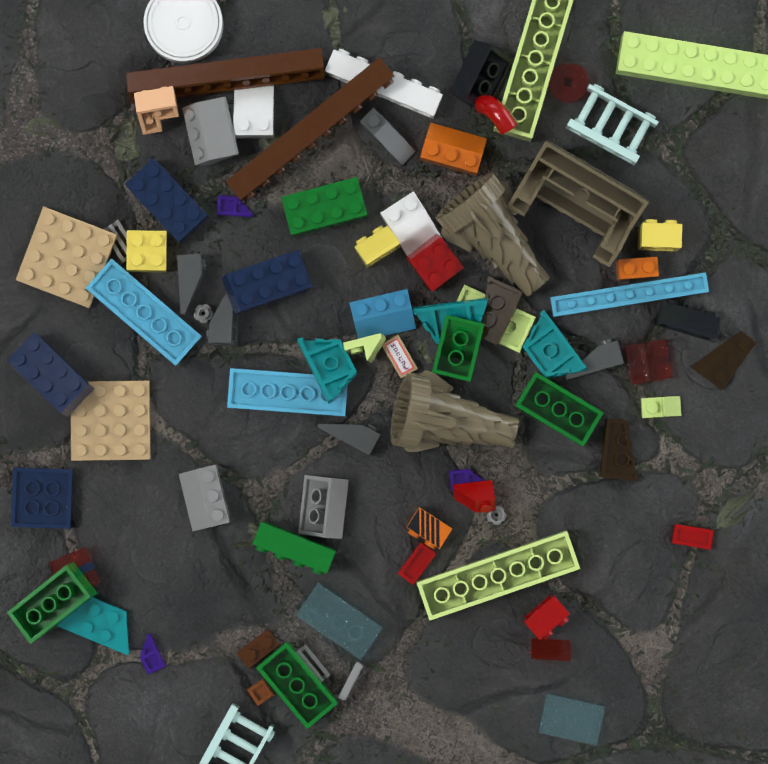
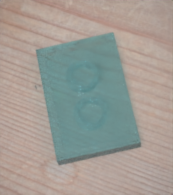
M546 694L538 732L597 746L605 706Z

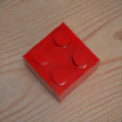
M437 234L405 257L427 288L432 292L464 268L442 237Z
M550 594L522 620L539 640L542 638L546 640L554 633L552 629L557 625L561 627L569 620L567 617L570 613L553 594Z

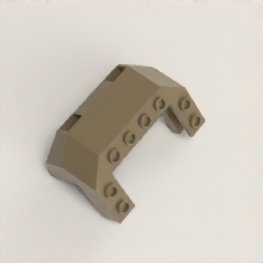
M546 140L507 207L515 213L525 216L535 197L541 199L544 203H548L561 213H565L576 222L582 223L593 232L603 236L593 258L610 267L649 201L616 179Z

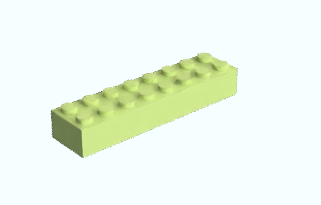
M532 0L502 100L503 105L517 122V126L504 133L505 135L531 142L573 0ZM494 126V130H493V131L499 133V131H498V129L496 128V126Z
M626 31L622 34L615 74L768 99V55Z
M562 531L422 579L416 583L430 621L576 571L580 567L568 532Z

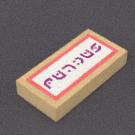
M399 335L384 342L382 347L400 378L418 369Z

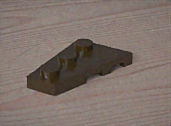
M488 276L485 294L488 302L481 322L484 324L481 339L499 346L524 293Z
M739 331L691 365L690 368L722 390L757 342L742 331Z
M605 418L599 477L639 481L630 445L631 440L627 420Z

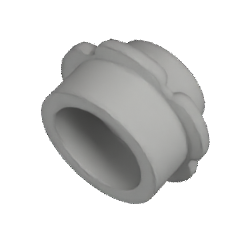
M200 304L196 306L194 312L196 320H199L200 323H207L209 319H212L213 311H211L209 305Z
M498 505L495 511L488 512V521L493 522L494 525L501 524L506 519L504 508Z

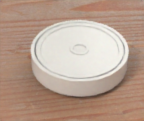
M150 0L144 14V30L151 46L160 56L171 62L188 64L204 59L217 47L223 33V17L216 0Z

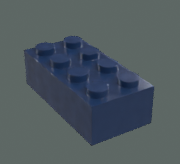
M154 158L124 184L180 244L209 218Z
M299 250L227 273L222 277L235 315L305 292L313 287Z
M35 332L7 360L48 402L66 417L95 389L52 346Z

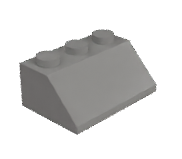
M226 97L201 101L182 108L195 165H211L239 155Z
M217 465L179 474L192 531L231 522Z
M304 475L298 534L342 539L349 480Z

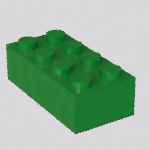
M358 177L281 197L292 237L368 217Z
M537 372L533 373L514 405L517 409L580 447H584L603 415L602 411Z
M265 521L261 522L253 541L256 550L263 553L271 551L275 553L274 557L283 561L286 558L293 560V565L304 568L305 565L311 567V572L321 576L323 572L327 574L336 549Z
M72 562L10 609L7 614L28 642L32 644L40 640L98 593L77 565Z
M288 640L256 667L307 729L338 704L339 700Z

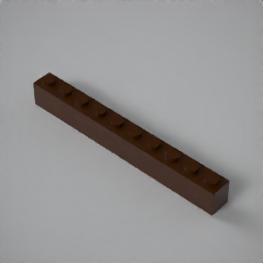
M311 48L287 53H272L248 58H233L209 63H194L185 66L126 73L128 95L132 104L135 103L134 93L143 90L159 89L161 87L173 86L176 98L325 79L322 49Z
M379 57L235 173L226 183L240 200H249L256 194L254 190L259 186L264 188L271 182L269 178L274 174L279 176L286 170L285 165L290 161L293 164L302 157L300 153L305 149L310 151L317 145L316 140L320 137L324 139L333 132L331 130L332 127L336 124L341 126L348 120L347 115L351 112L355 114L361 110L363 102L367 99L369 102L379 95L377 93L378 90L382 87L386 89L394 83L392 80L395 77L394 74Z

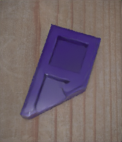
M218 195L217 215L253 218L251 211L237 196Z
M468 468L449 471L451 490H453L454 484L484 481Z
M151 633L147 634L140 654V659L148 675L166 666Z

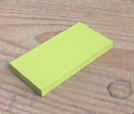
M464 284L457 301L485 298V294ZM516 309L499 344L520 353L536 317Z

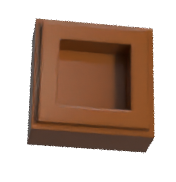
M264 678L247 689L257 706L275 695Z

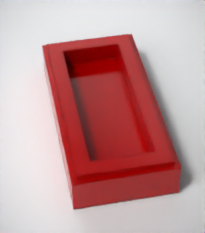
M674 524L671 543L711 550L714 530Z
M420 542L397 574L414 585L437 553Z

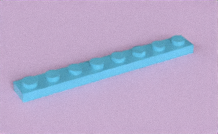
M705 272L550 297L553 317L707 293L709 288Z

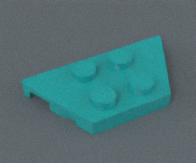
M488 298L413 307L412 312L421 320L426 331L430 332L435 343L439 344L446 315L481 323Z
M542 310L541 316L536 326H533L530 337L526 339L523 348L543 376L548 379L588 370L546 311Z
M298 338L297 344L327 403L330 404L357 375V371L340 339L324 340L315 338V341H308Z
M93 597L58 625V627L129 655L127 611Z

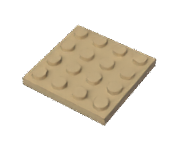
M43 206L16 280L90 308L94 296L86 290V287L107 264L117 234Z
M150 381L89 382L95 389L71 413V461L151 459Z

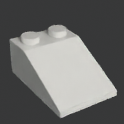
M274 85L234 90L233 130L235 138H274Z
M414 191L380 213L386 225H388L401 243L400 246L406 256L435 234L441 236Z

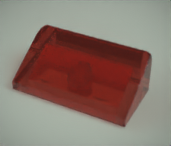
M531 638L530 658L571 661V640H539L538 638Z

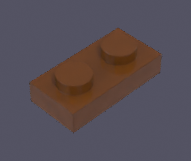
M266 629L238 651L237 655L249 669L280 645V643L271 631Z

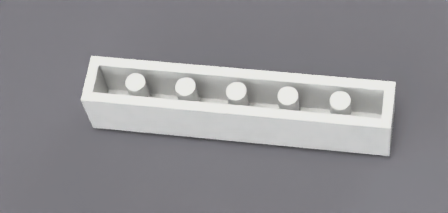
M343 49L333 50L325 69V75L348 83L370 64L367 63L368 60L365 58L349 56L350 53ZM393 71L395 77L392 80L394 83L386 89L382 87L377 91L379 97L434 119L443 96L439 89L432 86L429 88L421 86L422 83L415 79H411V81L404 79V75Z

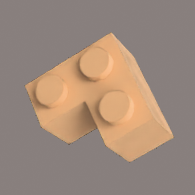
M173 86L134 93L136 112L143 135L162 132L161 120L179 117Z

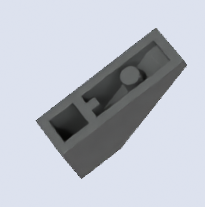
M374 108L360 121V126L402 166L416 152Z
M201 254L177 255L180 311L182 316L187 315L202 280L203 270H207L206 258H202Z
M227 292L209 323V329L206 331L208 343L213 346H237L239 314H234Z
M612 338L600 341L601 345L597 346L582 360L588 370L564 376L565 380L623 364L624 361L618 341L612 342Z
M318 424L317 428L370 455L380 436L377 433L379 429L370 424L367 427L364 425Z

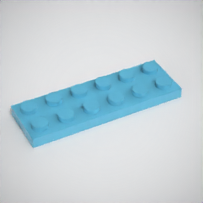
M113 259L105 265L86 287V290L175 366L201 338L199 333Z
M230 368L227 408L345 416L348 385L328 404L313 374Z

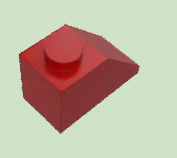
M492 480L453 485L454 499L472 511L487 513L496 510Z

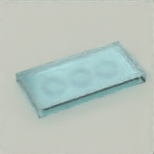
M317 583L296 614L298 618L359 660L363 658L383 628L320 583Z

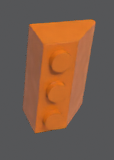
M430 123L420 161L476 176L487 138Z

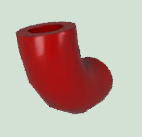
M482 95L476 99V111L479 114L486 115L494 123L500 134H504L517 126V122L509 110L495 97Z

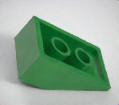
M446 315L432 373L471 382L484 324Z

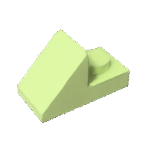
M379 333L344 342L343 345L345 351L352 355L360 354L364 349L367 361L372 363L384 344L386 337Z
M680 396L640 399L642 418L681 416Z

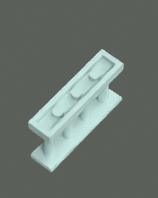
M589 84L586 91L591 93L578 118H575V120L570 119L566 129L635 165L640 157L637 155L636 149L649 126L655 128L659 121L655 120L656 117L648 112L644 114L605 93L604 88L601 86ZM597 98L608 102L595 128L590 129L585 126V120ZM617 107L624 111L625 114L613 136L608 139L602 136V130L614 108ZM633 116L641 120L642 124L630 146L624 148L619 145V140Z
M232 703L199 764H209L212 757H218L229 764H246L221 750V747L218 745L222 739H227L254 754L249 764H254L265 742L268 741L270 743L275 734L272 730L274 725L270 724L268 730L240 715V712H238L240 706ZM231 721L233 723L238 722L263 736L259 746L256 747L231 733V730L228 729Z

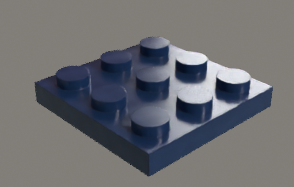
M13 468L11 527L71 529L73 469Z

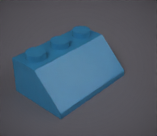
M407 289L349 302L358 339L379 333L388 336L416 329Z

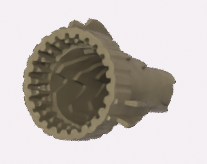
M490 172L461 191L441 209L435 219L442 226L441 235L447 241L467 252H470L474 246L483 259L487 257L491 264L497 270L503 272L512 284L515 282L526 296H530L548 281L550 276L536 260L534 253L527 243V237L516 225L519 222L513 215L517 213L507 207L513 197L508 183L500 181L493 172Z
M425 370L419 375L407 373L403 378L396 396L391 420L390 433L392 445L404 447L407 452H419L437 448L440 445L439 442L449 445H456V443L472 445L475 443L493 447V444L510 448L514 447L519 418L487 410L486 407L479 406L474 401L461 399V396L450 393L453 390L452 385L430 371Z

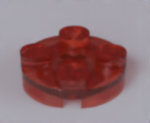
M563 63L552 71L549 89L557 100L563 103L578 101L584 96L588 87V76L581 66ZM565 78H567L568 80L572 79V80H573V82H572V86H573V87H571V88H570L569 86L565 87V86H564V84H565L564 79H565Z

